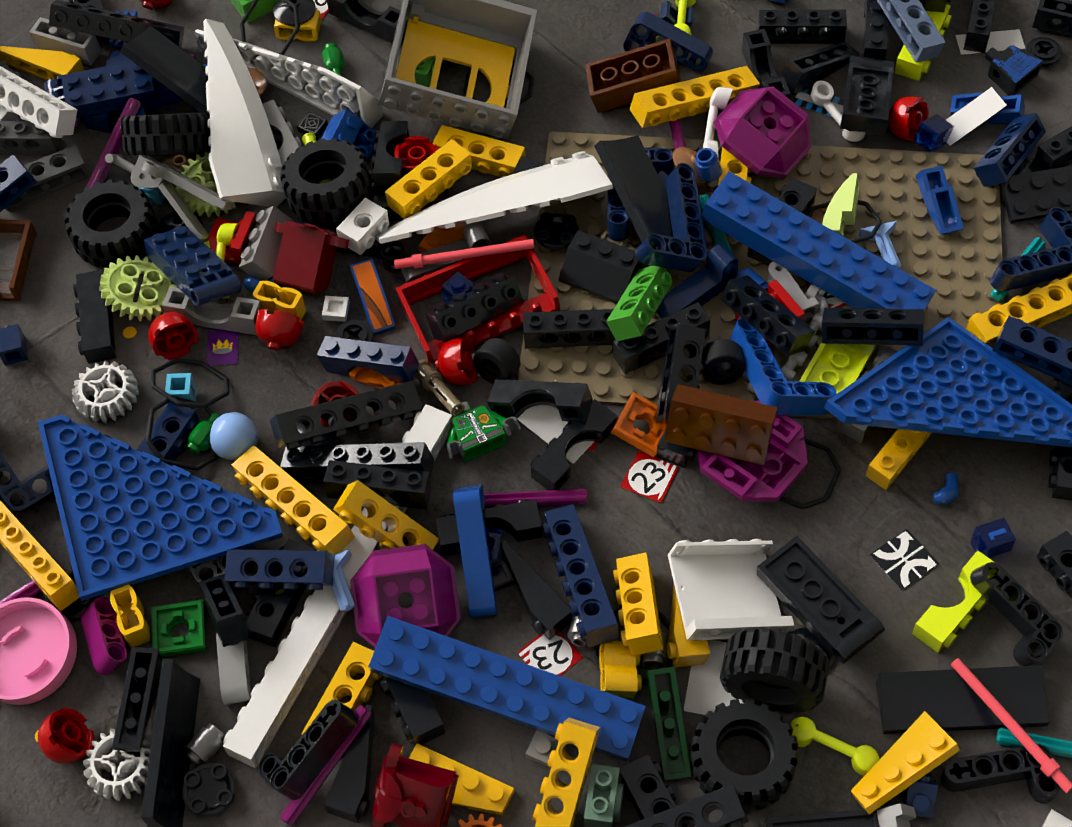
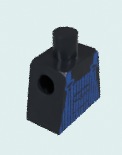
M1014 45L1009 46L1002 53L992 47L985 55V59L991 62L988 72L989 78L1008 96L1017 94L1039 75L1043 62L1042 59Z

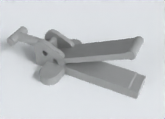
M107 154L105 156L106 162L114 163L131 173L130 178L133 185L160 189L189 230L201 241H207L209 233L171 183L223 210H232L235 204L233 201L220 199L218 193L181 174L179 168L168 163L159 162L150 156L146 158L139 155L135 165L125 160L122 155Z

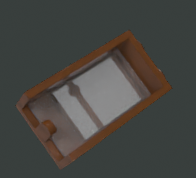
M0 219V301L21 300L22 286L34 239L37 237V232L31 220Z

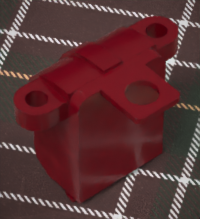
M285 220L286 224L276 222L274 231L283 233L273 275L274 283L315 294L317 291H324L329 286L335 250L338 247L348 249L350 240L338 237L332 231L321 229L308 223L301 224Z
M392 743L388 755L384 757L381 773L376 782L372 827H385L388 822L401 827H442V825H447L459 776L455 771L402 757L403 746Z

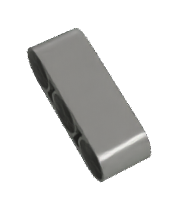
M216 634L220 690L223 704L229 705L250 701L251 683L247 641L223 647L218 634Z

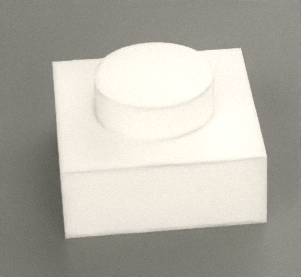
M325 296L322 319L324 321L346 322L350 304L349 297Z

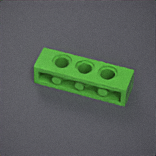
M649 266L638 269L606 321L616 341L642 336L673 283L671 275L666 268Z

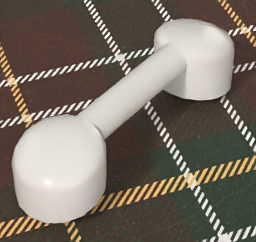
M817 81L811 91L812 101L816 105L824 107L840 125L842 114L831 102L834 95L833 87L826 81ZM846 129L842 131L844 139L851 142L862 140L866 132L848 131Z
M717 87L710 99L703 149L710 148L716 152L717 156L718 142L714 141L715 126L713 122L717 118L718 109L724 110L727 107L733 88Z

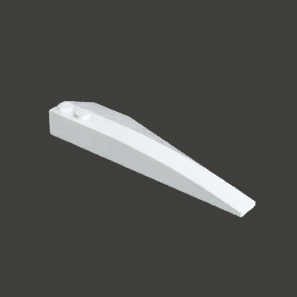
M205 19L203 21L204 42L207 44L205 58L208 61V65L205 67V73L208 75L206 98L207 111L210 113L207 123L211 134L208 137V145L211 146L209 162L219 197L222 200L265 207H277L286 199L280 179L282 163L261 99L248 68L224 23Z
M197 29L194 33L198 46L206 50L207 44L204 42V31ZM233 39L246 66L261 71L266 81L331 115H335L348 108L371 128L382 118L383 114L379 100L363 87L326 68Z
M585 151L572 154V158L565 160L564 157L550 160L551 164L502 177L447 198L386 229L383 233L377 234L376 240L382 244L411 237V232L416 231V234H426L432 232L436 226L438 228L455 227L458 221L470 224L506 215V210H510V213L523 212L528 209V205L545 207L550 205V200H561V203L613 189V184L594 156L586 154Z

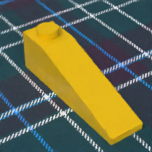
M0 46L1 62L4 61L10 67L46 81L58 79L57 76L85 71L81 59L74 54L70 55L63 51Z
M673 584L669 636L666 645L667 656L669 659H672L673 667L675 668L703 665L710 655L707 640L687 641L675 585Z

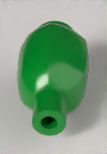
M328 43L322 51L324 65L326 69L342 76L341 71L345 65L343 52L335 43Z
M213 413L208 420L199 422L192 430L186 445L189 451L198 455L200 451H206L211 446V428L213 422L220 417L218 414Z

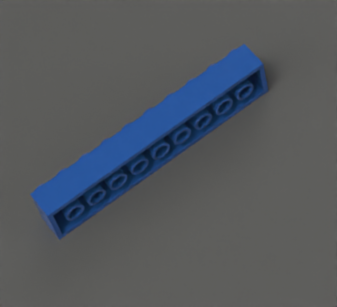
M730 171L705 203L702 213L703 221L853 308L924 309L925 311L937 291Z
M390 616L386 618L368 666L371 672L554 737L559 723L563 724L568 718L601 727L594 751L625 762L629 758L645 710V706Z

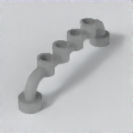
M812 284L805 296L807 299L816 298L819 302V311L815 314L809 325L815 331L808 345L810 349L814 348L819 338L815 335L818 330L822 331L824 308H829L825 297L819 294L820 288ZM805 351L790 355L788 361L781 370L787 381L794 380L797 372L793 370L796 365L799 367L803 366L808 354L804 353ZM749 383L747 390L756 394L751 383Z

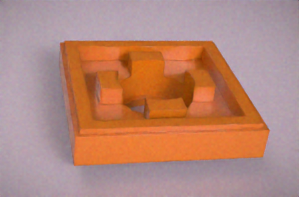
M633 391L611 433L654 457L657 453V445L667 425L655 422L658 405ZM636 420L645 421L649 426L648 434L640 431L637 427L635 429L633 422Z

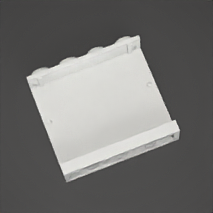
M730 539L723 542H715L714 540L702 542L682 540L676 542L668 553V559L687 641L730 639L735 633L737 634L742 630L748 631L752 628H757L758 630L767 628L772 631L781 630L788 633L794 627L792 616H781L776 595L757 575V566L767 559L765 553L773 545L772 540L752 539L750 541H738L737 539Z

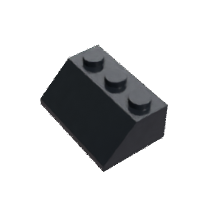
M578 230L568 246L558 279L559 282L618 303L638 269L642 268V262L637 258L636 251Z

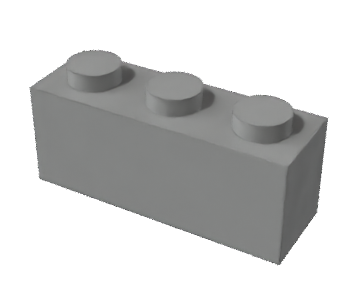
M40 17L29 31L36 49L63 51L70 55L74 54L81 59L82 64L92 66L102 52L96 35L49 26V20Z
M274 206L261 210L255 218V227L248 236V245L241 254L242 260L239 268L261 281L273 277L283 233L274 231L276 222L286 224L285 220L292 222L294 220Z

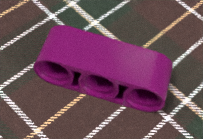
M97 597L82 612L81 622L95 670L102 675H110L126 660L127 650L122 633L117 625L116 612L110 600L105 597Z

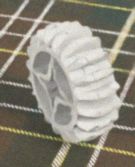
M104 361L101 366L95 362L94 368L86 367L87 372L85 374L79 373L80 380L74 381L75 388L72 389L73 402L78 412L87 419L92 418L96 423L100 419L106 423L108 418L116 421V416L118 415L125 417L124 411H132L131 404L137 403L136 396L139 395L136 378H134L130 369L127 370L123 364L119 366L115 361L111 365ZM117 381L123 384L122 388L117 387ZM89 395L95 398L94 402L88 400Z
M111 728L109 736H106L104 733L100 734L102 740L99 743L92 741L94 750H86V755L89 759L83 760V765L87 768L83 771L84 776L89 778L87 784L94 788L97 795L103 793L105 799L109 800L113 796L115 800L120 801L123 794L127 799H131L132 791L135 790L136 793L141 794L140 786L142 784L146 786L151 739H147L145 734L140 751L141 756L135 757L134 754L130 755L129 751L112 750L115 729ZM101 770L112 772L114 781L103 779Z

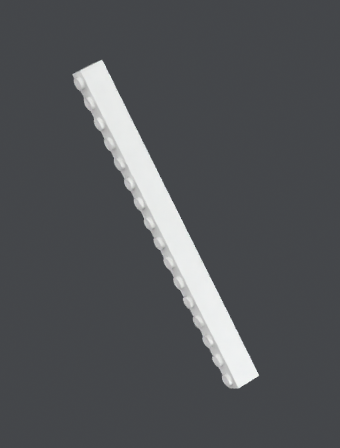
M425 405L423 410L416 414L413 422L414 425L410 431L404 434L402 443L425 442L433 458L436 459L447 440L449 429L453 426L452 415ZM394 506L403 513L407 509V507ZM364 507L362 514L367 517L368 512ZM382 521V527L387 532L388 526ZM355 525L351 529L355 538L339 552L350 550L352 554L342 569L350 592V580L371 552L383 550L379 542L362 535L359 531L360 529ZM323 586V590H315L313 595L307 597L302 614L294 619L290 634L287 639L284 638L278 647L277 656L274 661H270L266 666L264 678L260 684L257 683L253 688L248 705L242 707L238 714L236 725L224 737L223 748L228 756L255 769L258 766L347 612L340 610L332 586Z

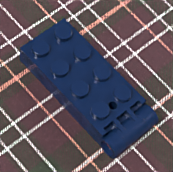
M132 61L57 76L58 79H49L44 84L45 92L77 109L76 118L124 109L129 98L138 100L141 105L158 102L153 76Z
M186 226L176 227L173 230L154 234L152 237L144 239L145 255L192 300L195 306H200L241 291L240 280L236 274H232V269Z

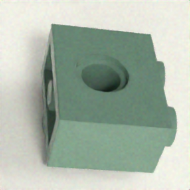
M592 764L584 813V827H613L614 823L619 824L624 784L620 783V768Z

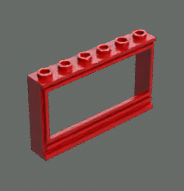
M522 235L518 238H513L505 243L523 241L528 239L525 235ZM533 249L467 258L455 264L447 265L445 268L433 273H428L414 281L406 282L396 288L399 301L427 360L431 364L435 363L436 359H438L439 351L446 342L436 339L426 342L409 305L448 290L449 283L454 280L452 285L455 287L526 257L545 293L527 300L450 340L468 337L473 346L523 326V313L561 310L558 295Z

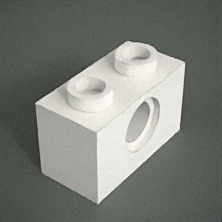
M364 198L336 228L338 237L349 239L348 248L362 255L366 249L372 247L376 235L388 229L390 223L387 210Z

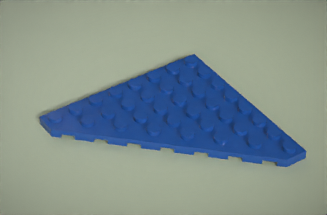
M949 317L923 334V346H905L827 400L824 407L840 421L848 424L1072 447V404L1003 355L992 351V347Z
M64 415L38 422L81 601L109 593L128 584L131 586L227 555V549L244 550L283 537L275 510L257 505L244 496L226 491L213 482L195 477L182 468L164 463L161 459L151 454L133 449L130 445L120 440L102 435L100 431L84 424L80 425Z

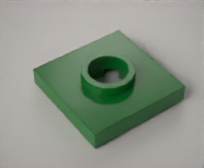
M203 600L151 607L152 648L159 649L161 657L207 651L205 603ZM178 624L189 626V633L185 637H172L171 633Z

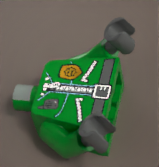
M462 402L465 409L460 415L452 419L453 426L448 431L446 446L449 458L452 459L453 455L461 454L463 462L466 463L506 446L505 431L510 436L513 429H521L517 418H505L493 411H488L485 406L472 409L469 402Z

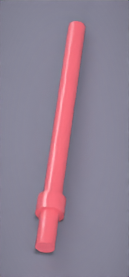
M530 239L430 255H422L421 253L414 254L410 258L394 260L395 269L414 267L416 269L423 268L427 264L533 249L535 246L534 240Z
M959 658L954 660L951 666L1041 765L1040 769L1048 778L1052 777L1066 794L1072 790V783L1060 770L1061 766L1054 758L1050 759Z

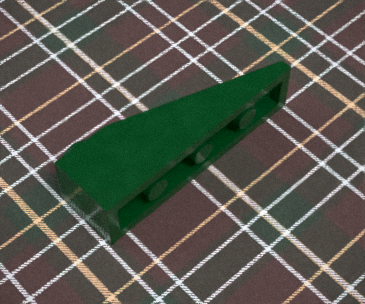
M675 667L646 671L648 691L664 781L692 777Z

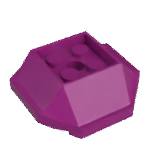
M775 87L740 91L713 122L715 129H717L721 146L757 175L784 180L811 148L809 115Z
M776 415L770 448L764 465L696 449L700 472L741 501L777 502L803 473L808 464L803 426L787 415Z
M426 544L372 551L350 580L352 597L355 603L356 632L375 648L387 616L447 637L461 619L454 566ZM408 592L413 596L411 606L402 607L399 605L398 597L401 593Z

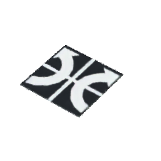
M907 529L870 554L902 591L939 565L934 557Z

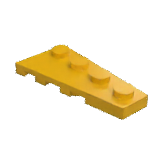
M924 711L854 786L851 792L866 812L871 814L956 754L960 749L957 743Z
M418 743L409 759L456 772L459 777L452 806L458 805L467 807L470 810L503 816L515 792L513 787Z

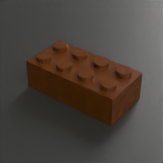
M670 38L585 64L590 97L597 113L632 103L634 93L681 82L677 58Z
M678 384L671 400L665 442L764 465L770 448L778 407Z

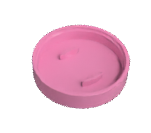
M17 598L0 604V701L12 705L35 703L55 692L69 676L76 659L77 639L70 621L53 605L37 598Z

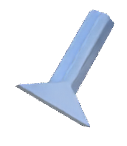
M897 221L881 224L875 236L869 240L876 242L883 260L900 269L901 263L889 238V235L896 228ZM875 226L861 228L859 237L869 235Z
M350 550L336 554L334 557L332 589L342 612H348L355 607L342 570L352 556Z

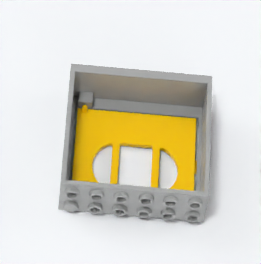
M403 0L379 105L387 109L406 112L409 115H417L428 118L431 121H439L454 127H461L476 133H484L495 138L507 140L518 115L537 10L504 0ZM406 20H408L407 29L399 59V64L396 72V77L393 78L399 54V49L402 41V36L405 28ZM515 50H517L510 85H508ZM435 58L430 86L426 87L416 84L415 70L418 65L427 59ZM442 60L471 67L466 97L436 89ZM478 70L486 76L490 83L491 94L486 102L472 99ZM507 98L506 108H504L505 99Z

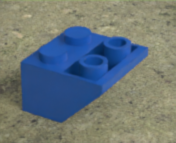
M348 108L332 116L321 138L326 140L335 138L340 142L343 140L348 141L351 145L353 144L360 149L366 158V162H368L372 154L374 143H377L376 131Z

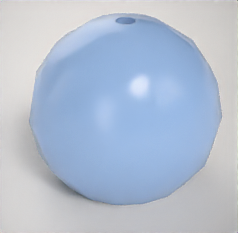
M237 412L225 413L213 422L210 443L213 451L219 457L235 461L251 446L257 445L258 431L254 422L246 415Z

